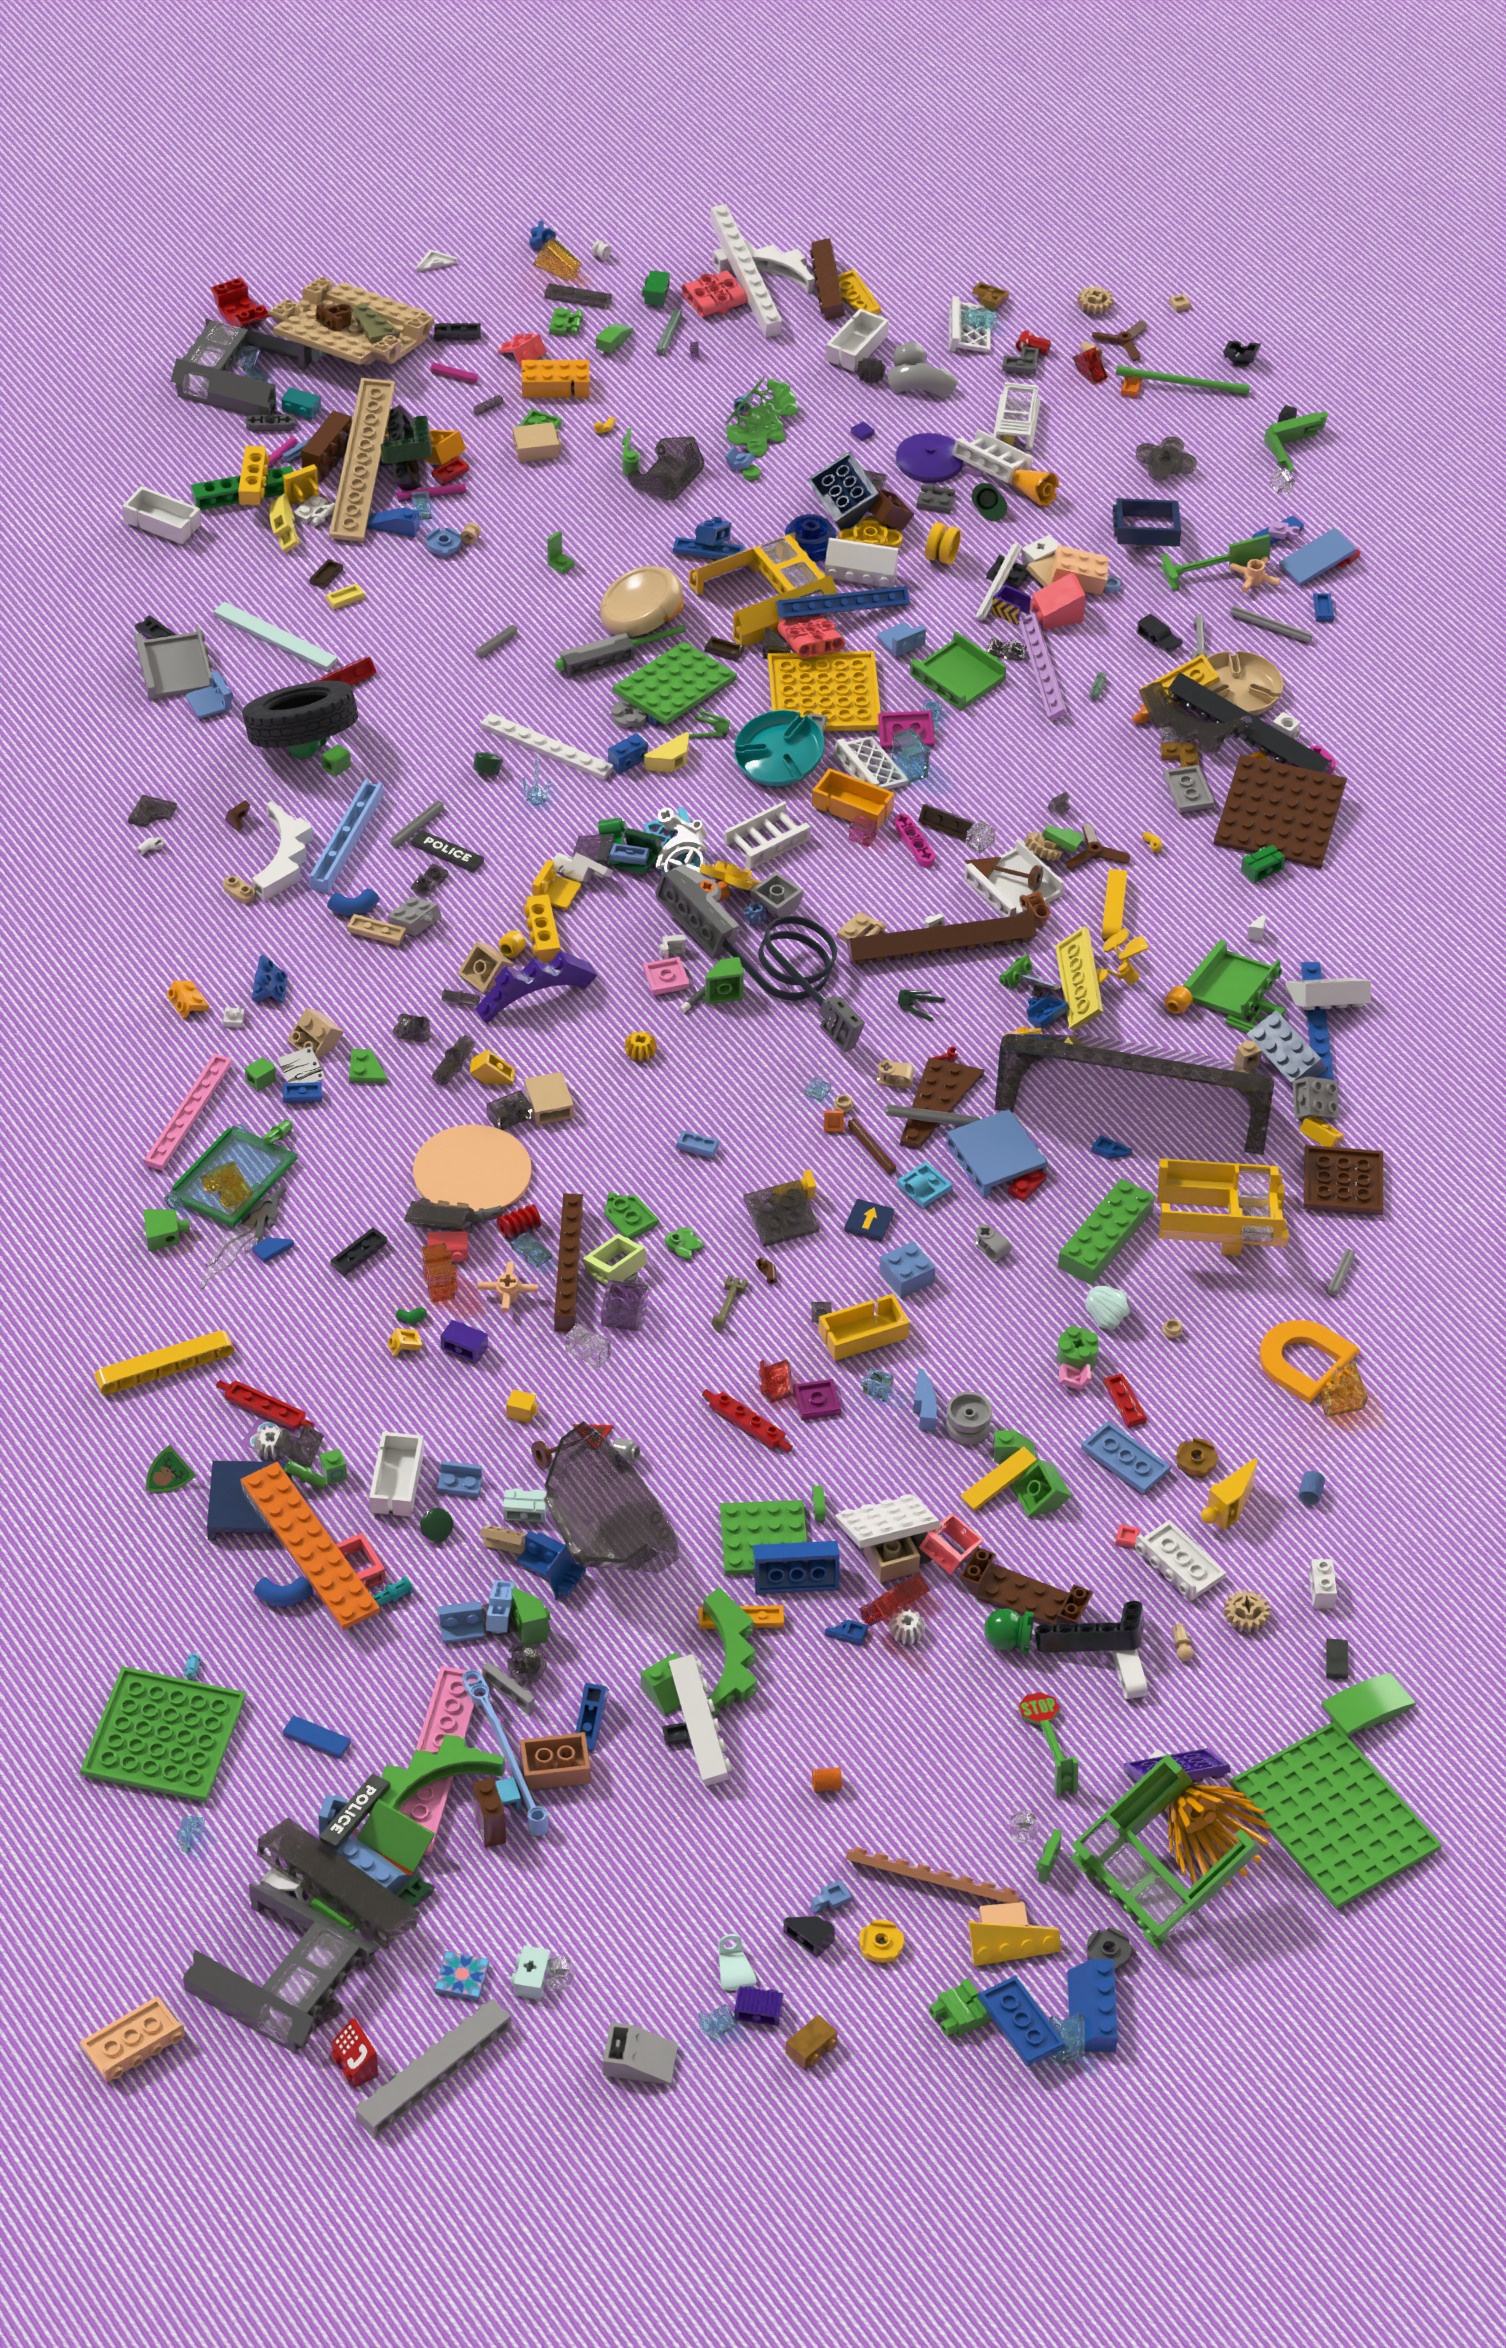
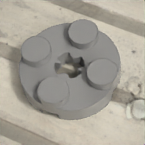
M624 699L617 702L611 709L612 721L620 728L628 729V726H634V729L639 728L647 721V713Z

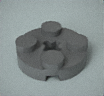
M1107 1928V1930L1103 1931L1099 1929L1093 1932L1088 1939L1087 1959H1114L1115 1973L1120 1968H1123L1131 1958L1132 1947L1129 1943V1938L1118 1929ZM1104 1947H1113V1952L1111 1953L1106 1952Z

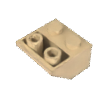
M306 1008L287 1041L298 1050L311 1046L318 1059L335 1048L344 1031L320 1011Z

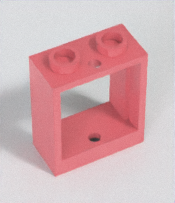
M951 1513L940 1523L939 1529L932 1530L926 1536L919 1548L951 1575L972 1556L975 1548L979 1547L984 1539ZM945 1532L966 1551L962 1555L959 1554L939 1536Z
M363 1533L351 1536L347 1540L336 1544L343 1556L363 1549L372 1567L356 1574L367 1589L386 1582L385 1568Z

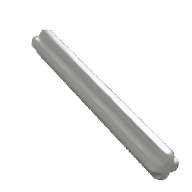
M1237 606L1231 608L1230 614L1234 617L1310 643L1313 638L1310 632Z
M890 1104L885 1109L886 1116L964 1126L980 1120L977 1116Z

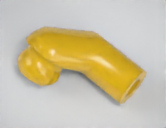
M609 417L603 425L600 421L596 422L593 426L595 432L601 434L611 431L616 423V419Z
M1145 831L1142 839L1150 843V848L1153 852L1161 851V838Z

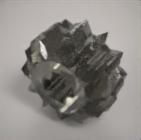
M869 357V359L863 358L862 361H859L857 377H859L860 381H865V384L868 382L873 384V382L879 383V380H883L885 367L882 364V360Z

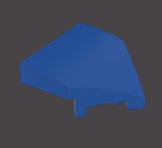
M1049 993L1042 999L1029 998V1008L1026 1009L1029 1022L1042 1029L1070 1010L1067 1002L1054 999L1052 993Z

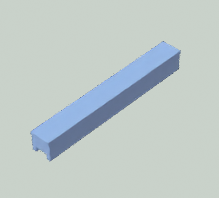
M365 779L310 874V889L329 893L383 797V784L381 782L376 785L369 783V779Z

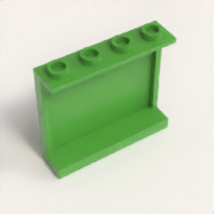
M954 631L953 641L922 662L916 659L910 662V675L961 711L1006 679V666L979 648L978 645L969 641L965 636Z
M1219 940L1183 987L1190 991L1193 1003L1245 1019L1249 1013L1253 1012L1255 1005L1262 1000L1267 990L1271 989L1275 980L1280 978L1282 973L1280 959H1277L1273 965H1269L1227 951V942Z

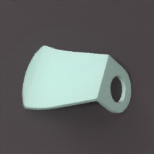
M729 1934L722 1937L718 1944L721 1988L725 1990H738L740 1986L754 1985L757 1980L742 1950L740 1936ZM733 1939L737 1941L733 1947L724 1946L727 1940Z

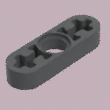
M289 414L250 415L245 419L246 429L252 432L291 431L295 428V418Z

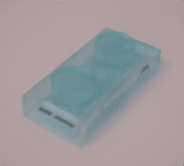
M964 308V324L989 328L997 327L996 312Z
M429 491L411 492L413 510L419 511L420 520L432 519Z

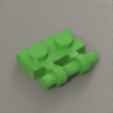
M555 308L549 334L566 336L567 332H571L572 335H577L581 327L580 322L583 319L582 310L578 309L576 313L571 314L569 309Z

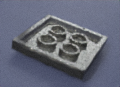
M800 1180L743 1195V1200L763 1247L819 1232L820 1227Z

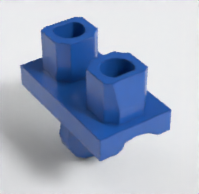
M543 220L538 221V227L531 228L532 238L529 239V243L532 249L540 248L542 252L547 251L548 241L555 240L557 234L553 228L545 229Z

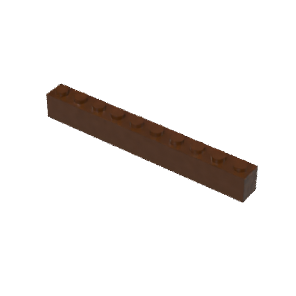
M1034 914L849 938L847 939L849 961L855 962V965L866 964V960L872 959L874 962H882L887 957H892V960L903 959V955L909 954L911 958L920 957L924 952H929V955L940 954V950L946 949L950 953L959 951L958 948L965 947L966 950L977 949V945H984V948L994 947L995 943L1002 942V945L1014 944V940H1020L1021 943L1031 942L1032 938L1036 937L1037 934Z

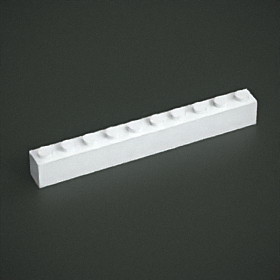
M727 204L711 207L710 223L740 286L746 292L748 303L764 337L781 335V317Z

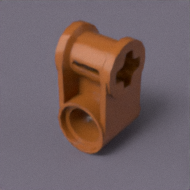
M1036 890L1033 894L1021 895L1019 897L1020 906L1026 915L1034 914L1035 927L1042 928L1045 926L1050 915V909L1045 903L1041 892Z

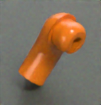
M1148 704L1141 705V711L1132 716L1134 724L1145 723L1150 719Z

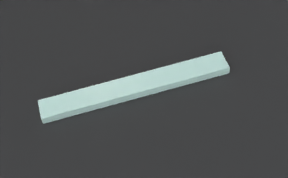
M223 602L213 611L215 617L325 671H328L338 662L337 656L226 602Z

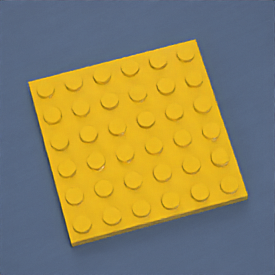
M874 651L832 652L807 658H801L797 653H768L772 711L800 712V717L803 718L805 715L809 716L810 713L825 715L828 717L825 731L879 730L877 715L881 712Z

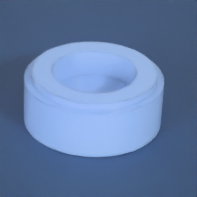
M1108 577L1104 591L1108 593L1118 592L1121 585L1120 580L1115 577Z

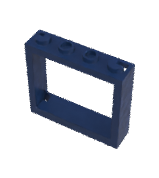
M1116 498V504H1113L1112 515L1114 537H1117V544L1180 547L1181 522L1179 501ZM1123 516L1171 518V528L1123 526Z

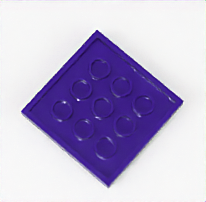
M1208 1748L1170 1755L1191 1778L1192 1783L1202 1782L1203 1778L1211 1777L1212 1779L1225 1777L1224 1774L1231 1773L1230 1764ZM1165 1756L1123 1763L1124 1771L1138 1782Z

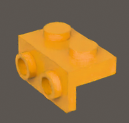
M174 980L167 992L168 999L182 1019H186L190 1011H207L209 1007L203 995H201L192 981Z

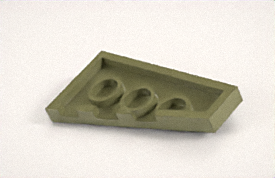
M358 304V306L352 307V315L356 322L360 323L361 330L364 329V334L366 337H369L370 343L382 341V338L387 335L400 338V331L367 304Z

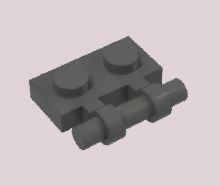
M922 484L921 491L923 492L919 493L916 508L951 513L954 497L949 496H955L956 490L949 489L950 487L947 486L942 488L936 487L934 484Z

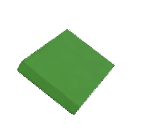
M378 1800L357 1839L409 1871L415 1872L436 1833L383 1801Z

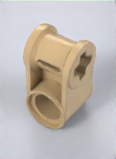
M883 1060L878 1064L879 1073L876 1076V1081L880 1085L903 1089L912 1086L914 1076L913 1065Z

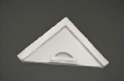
M429 250L416 266V270L421 272L457 264V258Z

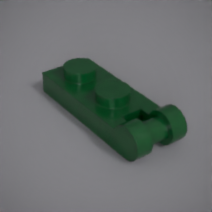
M414 1875L376 1911V1917L391 1929H394L426 1897L428 1898L432 1895L435 1887L430 1883H425L420 1875Z

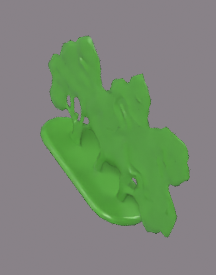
M764 376L726 421V423H729L734 416L738 418L736 425H728L726 427L728 435L726 439L735 446L747 444L749 453H753L754 456L763 457L768 449L766 439H771L775 442L786 440L785 434L782 432L783 423L778 420V416H792L799 412L795 394L790 391V385L787 382L780 383L776 379H769L767 381L768 390L759 391L758 387L764 381ZM753 394L758 395L761 399V404L758 407H753L748 402ZM771 394L773 398L767 399L763 395ZM744 404L749 407L747 417L738 414Z

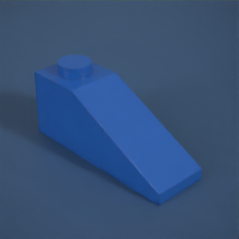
M402 507L369 515L367 528L415 538L420 527L419 511Z
M585 1682L575 1733L585 1732L587 1749L594 1751L606 1708L609 1689L607 1686Z

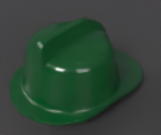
M980 483L973 489L971 495L972 502L987 520L998 521L1005 516L1008 509L1007 502L996 487L989 483Z

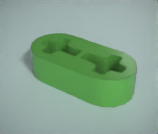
M823 1485L812 1486L814 1520L825 1521Z

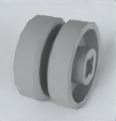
M962 1392L951 1398L947 1405L946 1431L954 1441L964 1445H974L985 1440L991 1430L992 1406L989 1400L975 1392Z

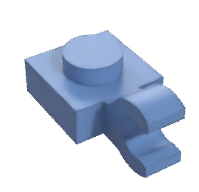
M841 1880L821 1888V1895L811 1899L813 1904L810 1905V1908L814 1914L821 1912L828 1905L833 1910L851 1902L852 1896Z

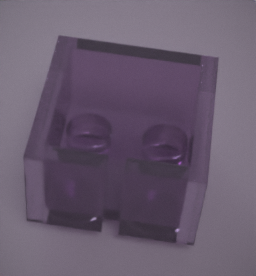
M608 1280L601 1309V1326L641 1331L648 1303V1285Z

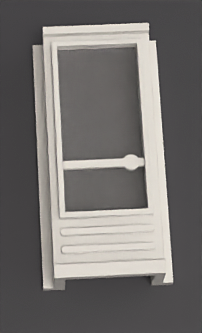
M1005 382L1003 394H1000L993 437L999 440L1001 434L1027 437L1026 450L1033 449L1041 398H1037L1038 386Z

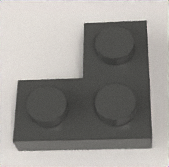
M1022 346L1021 357L1004 355L1002 371L1036 374L1039 348Z

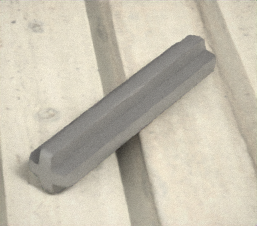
M510 625L476 649V655L482 658L516 635L518 633L517 627Z
M1345 1250L1327 1292L1329 1295H1338L1354 1260V1250Z

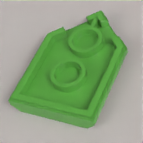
M609 1192L604 1215L625 1238L632 1240L658 1225L659 1219L636 1195L620 1196L617 1193Z

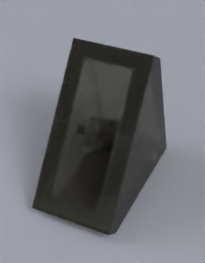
M767 627L763 641V659L768 658V653H791V646Z

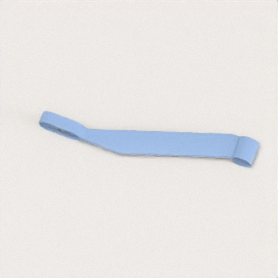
M468 1670L462 1676L463 1687L472 1703L481 1705L484 1708L528 1810L530 1833L535 1836H542L549 1830L547 1810L543 1807L535 1806L501 1725L489 1702V1687L483 1676L477 1670ZM471 1678L477 1679V1681L473 1683L467 1682V1680ZM478 1692L485 1693V1695L481 1697L475 1696V1694Z

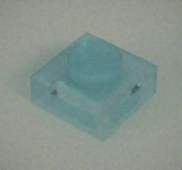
M814 1077L805 1088V1095L822 1102L830 1092L831 1084Z

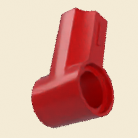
M1023 331L1016 342V348L1020 352H1022V346L1039 348V353L1048 355L1051 341L1035 337L1030 331Z

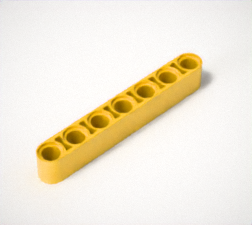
M221 1330L100 1368L94 1373V1378L101 1393L108 1395L228 1357L234 1352V1346L227 1332Z

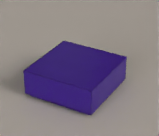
M864 421L851 427V433L861 441L875 434V430Z

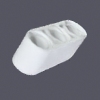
M1137 1649L1112 1651L1124 1698L1131 1699L1147 1696V1683Z

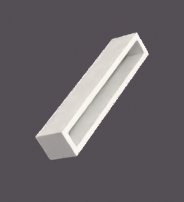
M690 1654L669 1661L704 1785L710 1786L731 1779L729 1771H732L729 1758L725 1759L723 1754L724 1751H727L723 1738L719 1739L717 1733L721 1731L718 1719H713L712 1712L715 1711L712 1699L707 1698L706 1692H709L706 1679L702 1680L701 1673L704 1672L701 1660H696L694 1654Z

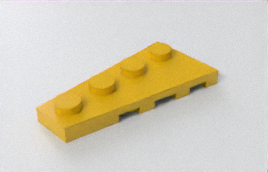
M855 269L838 275L842 299L856 311L863 309L875 315L882 313L881 307Z
M968 1921L972 1963L974 1966L1062 1951L1060 1932L1057 1927L1018 1926L1017 1924L1002 1925L991 1922L976 1923L975 1921Z

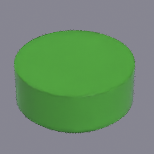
M750 465L747 469H743V477L749 481L757 480L760 477L759 467Z

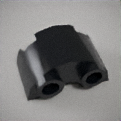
M1229 340L1223 354L1225 358L1228 357L1233 362L1234 366L1247 367L1255 360L1261 348V343L1250 342L1248 346H1244L1240 341Z

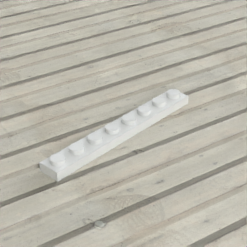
M491 712L481 722V729L605 781L614 770L613 764Z

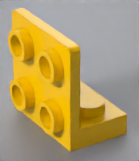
M547 859L532 883V896L549 894L551 906L567 910L580 890L581 883L557 876L556 870H554V861Z

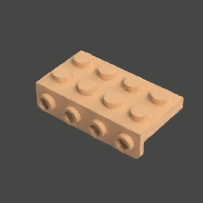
M159 1996L80 2041V2047L104 2080L108 2082L119 2078L130 2068L139 2066L152 2055L159 2054L167 2046L178 2043L185 2036L183 2024L177 2022Z

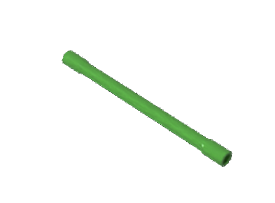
M1117 365L1116 369L1117 376L1190 385L1249 395L1250 385L1200 379Z

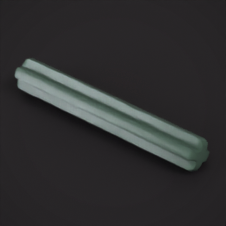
M675 309L656 347L657 354L663 355L682 317L681 310Z

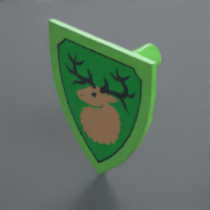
M168 1445L155 1457L149 1467L146 1478V1491H172L184 1486L197 1475L173 1447Z

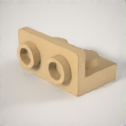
M491 1525L482 1527L480 1536L484 1537V1546L522 1554L525 1550L526 1533Z

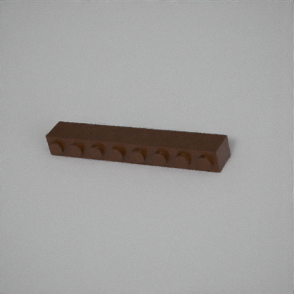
M563 1193L554 1331L575 1332L583 1220V1194Z

